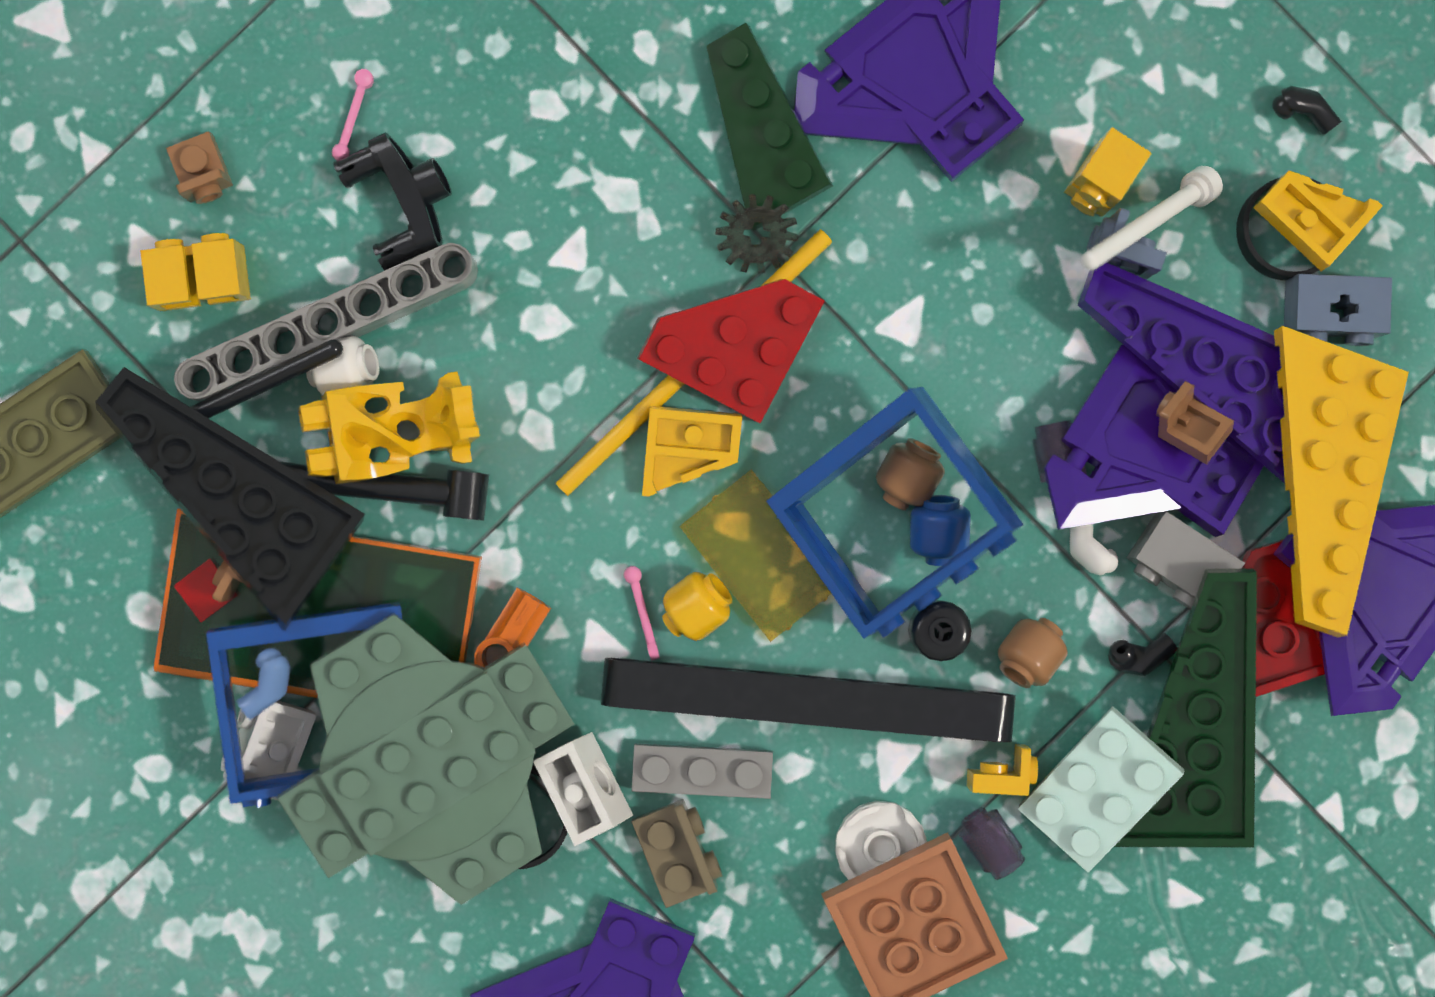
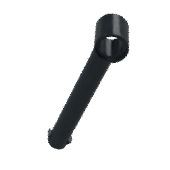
M281 462L336 496L444 507L443 516L483 521L485 519L489 482L488 474L448 470L447 479L391 474L369 480L335 484L334 476H309L307 465Z

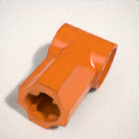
M517 587L488 635L477 647L474 654V663L481 667L489 665L486 660V653L493 644L503 646L508 652L523 643L528 647L552 608L535 596Z

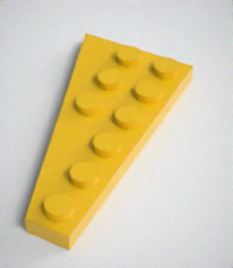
M1281 326L1274 330L1275 347L1280 348L1281 369L1277 371L1278 388L1283 390L1284 417L1280 419L1285 491H1290L1292 515L1287 516L1288 534H1293L1295 563L1291 565L1295 623L1335 637L1347 636L1409 372Z

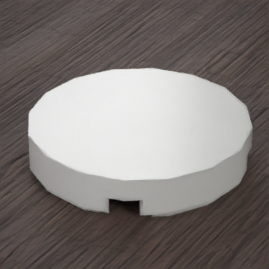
M875 800L859 805L844 818L836 833L835 853L842 873L850 880L927 843V839L922 825L908 809L894 802Z

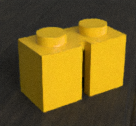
M1111 127L1092 148L1064 193L1072 197L1070 202L1079 211L1089 216H1094L1096 213L1103 217L1121 201L1152 153Z
M206 234L201 236V243H194L191 246H184L181 239L160 240L155 242L154 249L140 250L147 306L153 309L168 311L201 306L200 300H207L209 305L251 300L245 247L235 239H229V234Z

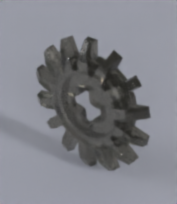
M750 194L749 208L745 209L736 199L732 202V205L738 212L736 215L727 212L721 213L720 218L730 224L729 226L717 227L715 235L727 236V239L718 244L717 247L719 252L728 248L732 250L726 259L729 265L737 258L743 260L740 271L747 273L750 263H757L758 274L765 273L764 262L770 260L776 269L782 266L777 257L780 252L791 257L793 251L785 243L786 241H798L799 235L787 231V227L797 224L795 217L781 218L789 209L785 203L772 210L770 208L774 200L773 196L768 195L761 207L757 206L756 195ZM754 222H761L763 230L770 231L769 237H762L760 244H751L750 236L743 235L744 230L753 228Z

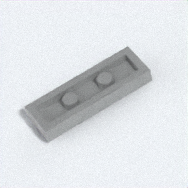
M635 743L632 792L771 799L773 751Z

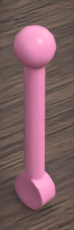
M361 69L355 74L354 80L357 88L339 144L332 148V156L335 160H342L350 155V150L347 146L364 93L374 83L373 75L366 69Z
M630 566L624 571V579L631 584L651 661L660 659L639 582L642 572L638 567Z

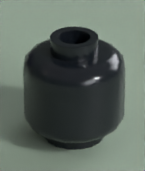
M936 600L920 612L917 609L910 618L908 633L910 642L917 652L928 659L942 662L952 660L964 652L970 643L972 629L970 619L962 608L952 602ZM945 622L949 627L942 628L939 623ZM935 628L939 631L937 638L934 635ZM949 632L947 638L943 640L944 633Z

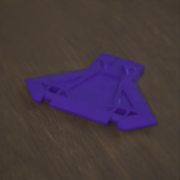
M885 0L825 49V53L832 61L829 65L819 72L809 62L798 71L794 112L806 135L920 145L946 177L953 182L1018 129L1024 121L1022 116L993 84L1000 0H951L945 6L939 0ZM844 76L849 84L840 92H837L832 85Z
M1122 344L1061 439L1071 449L1070 454L1066 460L1054 454L1051 455L1043 469L1058 530L1177 510L1214 537H1218L1227 530L1264 466L1230 436L1226 438L1207 464L1159 438L1157 409L1167 393L1170 391L1176 393L1177 391ZM1086 462L1095 467L1090 476L1081 471Z
M1435 505L1376 511L1348 634L1343 637H1335L1319 631L1331 716L1393 709L1402 697L1392 687L1399 675L1408 681H1413L1435 651ZM1288 534L1274 552V555L1289 568L1295 563L1293 534ZM1379 658L1384 664L1376 673L1371 667Z
M610 898L591 944L470 994V997H684L677 980L694 941L695 933Z

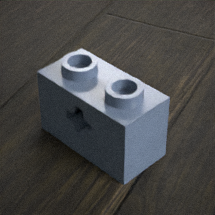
M1297 274L1285 280L1284 326L1326 342L1328 337H1345V345H1374L1375 338L1390 334L1392 278ZM1335 304L1336 309L1344 310L1342 318H1339L1338 313L1330 312L1331 305Z

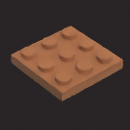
M948 832L821 894L871 997H930L1008 959Z

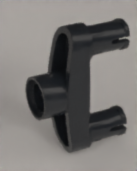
M386 132L369 140V146L342 160L334 162L336 172L341 171L342 173L338 177L347 189L383 171L387 175L409 222L408 230L380 244L373 245L375 255L382 257L378 261L384 271L443 245L442 234L433 204L452 195L448 180L434 158L414 167L401 147Z

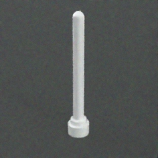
M1199 166L1186 174L1181 181L1179 191L1085 252L1081 258L1083 267L1087 270H1095L1188 206L1204 207L1220 196L1223 189L1222 179L1218 172L1209 166Z

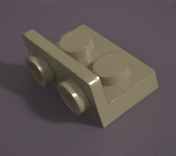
M681 799L632 819L631 822L666 908L705 892H708V895L718 892L716 879L723 876L714 851L711 850L705 853L699 835L704 834L705 829L696 807L687 809L684 799Z

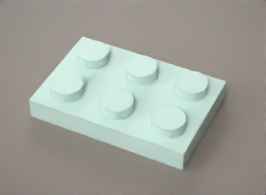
M1112 706L1037 785L1029 796L1020 803L1018 810L1089 873L1184 775V769Z

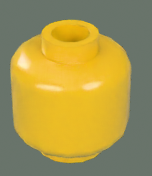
M692 572L665 593L663 604L666 612L662 615V619L666 627L675 636L680 637L683 634L693 641H699L727 622L730 616L729 605L733 601L732 596L724 583L716 575L709 573L706 576L701 572Z

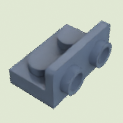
M1120 208L1111 217H1104L1100 226L1095 225L1086 251L1126 226L1130 211ZM1142 237L1108 260L1107 263L1147 280L1162 270L1167 252L1156 249L1155 241Z

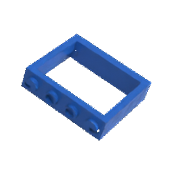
M924 387L909 388L766 501L863 639L878 631L883 638L905 623L901 616L904 612L913 606L920 612L942 596L937 589L949 579H952L957 585L979 569L974 562L988 551L995 557L1017 541L1012 533L1024 525ZM918 415L997 525L879 611L803 503Z
M400 602L295 616L285 631L274 619L209 628L206 636L230 804L242 802L243 807L256 805V808L267 806L272 803V797H277L278 794L320 768L245 779L227 649L366 630L392 613H395L402 619Z

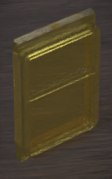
M750 470L721 494L713 496L711 502L679 527L771 642L785 630L791 629L796 621L820 602H825L831 592L766 502L773 495L755 473Z

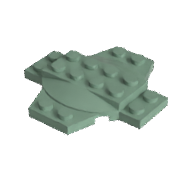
M392 613L311 662L310 666L327 734L321 754L320 769L278 794L277 799L328 878L368 853L370 857L375 854L384 858L405 860L462 905L542 854L527 788V781L531 773L534 754L536 753L534 749L573 726L574 722L525 643L486 667L470 662L451 661L399 616Z

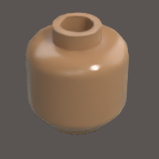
M909 438L906 443L899 442L892 445L876 473V481L885 491L882 498L887 503L901 510H907L909 505L921 507L924 501H930L945 474L944 467L939 461L941 454L932 447L912 438Z
M1029 618L1019 620L997 651L1001 661L999 667L1002 673L1012 682L1024 688H1030L1031 685H1046L1068 654L1066 644L1061 639L1063 635L1062 630L1046 618H1040L1038 621Z

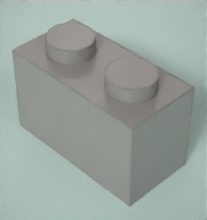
M1167 511L1154 514L1126 557L1137 565L1133 571L1136 575L1154 586H1158L1160 581L1175 590L1172 598L1190 610L1192 609L1205 569H1241L1245 564Z

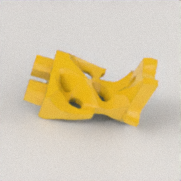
M458 371L449 372L438 379L437 387L431 396L400 404V392L404 390L403 382L364 385L326 391L321 397L322 400L314 401L298 408L302 433L327 430L329 447L305 451L308 475L320 477L334 476L335 484L374 479L408 470L410 465L409 458L426 451H447L453 462L460 464L472 462L470 444L480 437V433L473 412L471 385L463 386L461 384ZM383 397L387 401L388 406L383 411L373 414L368 413L365 409L366 401L371 398ZM401 421L413 422L419 429V436L413 440L403 439L397 433V425ZM376 447L385 448L389 452V458L385 462H372L369 458L370 451Z

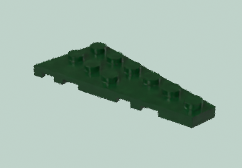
M1254 568L1205 569L1147 733L1149 739L1184 769V775L1114 847L1254 848L1257 572Z

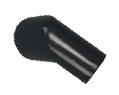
M1290 86L1281 91L1282 95L1276 97L1272 103L1274 111L1282 119H1288L1296 112L1307 115L1322 136L1342 122L1322 95L1315 90Z
M1166 633L1160 635L1146 647L1128 643L1126 640H1118L1110 646L1108 658L1111 665L1118 671L1146 676L1172 657L1178 647Z

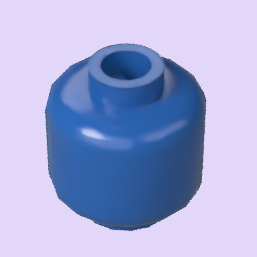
M933 495L930 501H924L923 506H915L910 515V548L916 554L926 557L925 562L927 564L942 566L970 545V511L960 505V499L947 495Z

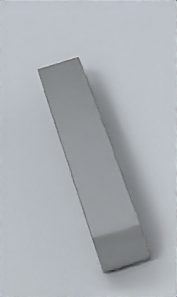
M443 244L186 359L180 363L175 371V386L180 394L201 402L329 340L365 335L467 289L473 285L477 278V262L468 250L460 244ZM455 256L463 257L466 261L464 272L456 278L446 277L443 271L446 261ZM412 275L421 276L423 279L421 292L413 297H405L402 293V284L405 279ZM369 294H378L381 300L379 310L374 315L363 316L360 310L363 298ZM326 313H335L338 318L337 328L329 335H321L318 328L319 320ZM292 331L296 339L295 346L290 352L280 354L276 346L277 339L282 333ZM249 350L253 357L252 366L246 372L239 374L235 369V358L240 352ZM206 368L210 375V383L205 390L197 393L193 387V377L196 372Z

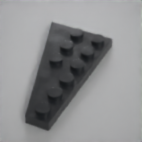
M123 367L95 401L96 410L285 631L362 524L365 514Z

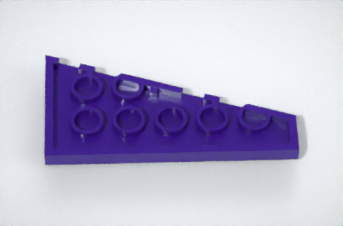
M1105 262L1097 269L1089 270L1078 306L1176 391L1179 390L1185 381L1194 385L1193 398L1234 421L1233 431L1229 436L1285 484L1280 419L1284 417L1283 390L1278 388L1277 371L1281 369L1280 348L1275 347L1274 335L1110 263Z

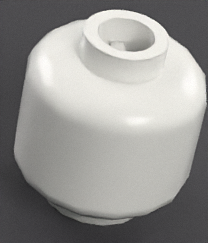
M347 336L337 339L343 345L341 356L306 372L310 385L316 387L321 395H323L326 391L373 385V381L379 376V362L371 345L365 344L363 340L356 336Z

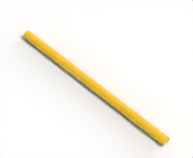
M819 229L762 285L779 279H786L792 282L832 243V240L824 231ZM667 375L555 484L569 496L649 419L650 406L662 407L685 384Z

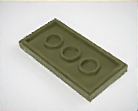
M80 350L0 404V518L120 439L117 433L96 410L95 401L109 386V382L87 350Z

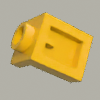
M1015 744L1013 771H1008L1007 763L980 762V769H967V788L972 793L1029 796V784H1036L1037 756H1031V748L1028 746Z

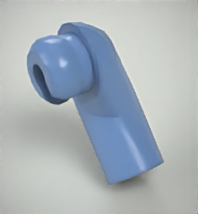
M268 648L259 653L256 658V665L260 668L258 686L237 700V704L249 720L276 703L287 692L290 665L287 658L282 656L280 651L275 648Z

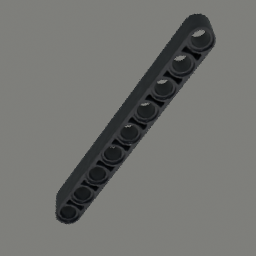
M605 658L601 705L617 708L1006 743L1012 742L1016 695L998 692L624 658Z

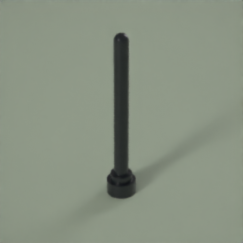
M329 340L190 407L205 417L211 418L338 358L343 353V345L338 340Z

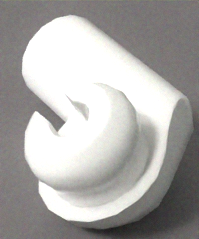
M1093 524L1070 528V553L1088 572L1104 575L1105 573H1112L1117 568L1118 556L1116 552L1112 549L1107 550L1093 538Z

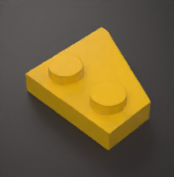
M1289 170L1279 178L1253 208L1320 271H1323L1335 261L1383 205L1371 198L1362 202L1342 195L1344 190L1342 188L1327 183L1317 184L1310 177Z
M650 406L642 496H652L657 494V491L680 482L685 483L699 478L702 474L709 471L719 470L738 463L742 414Z

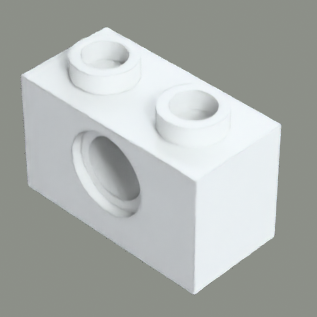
M593 732L577 738L533 761L574 846L617 826L633 816Z

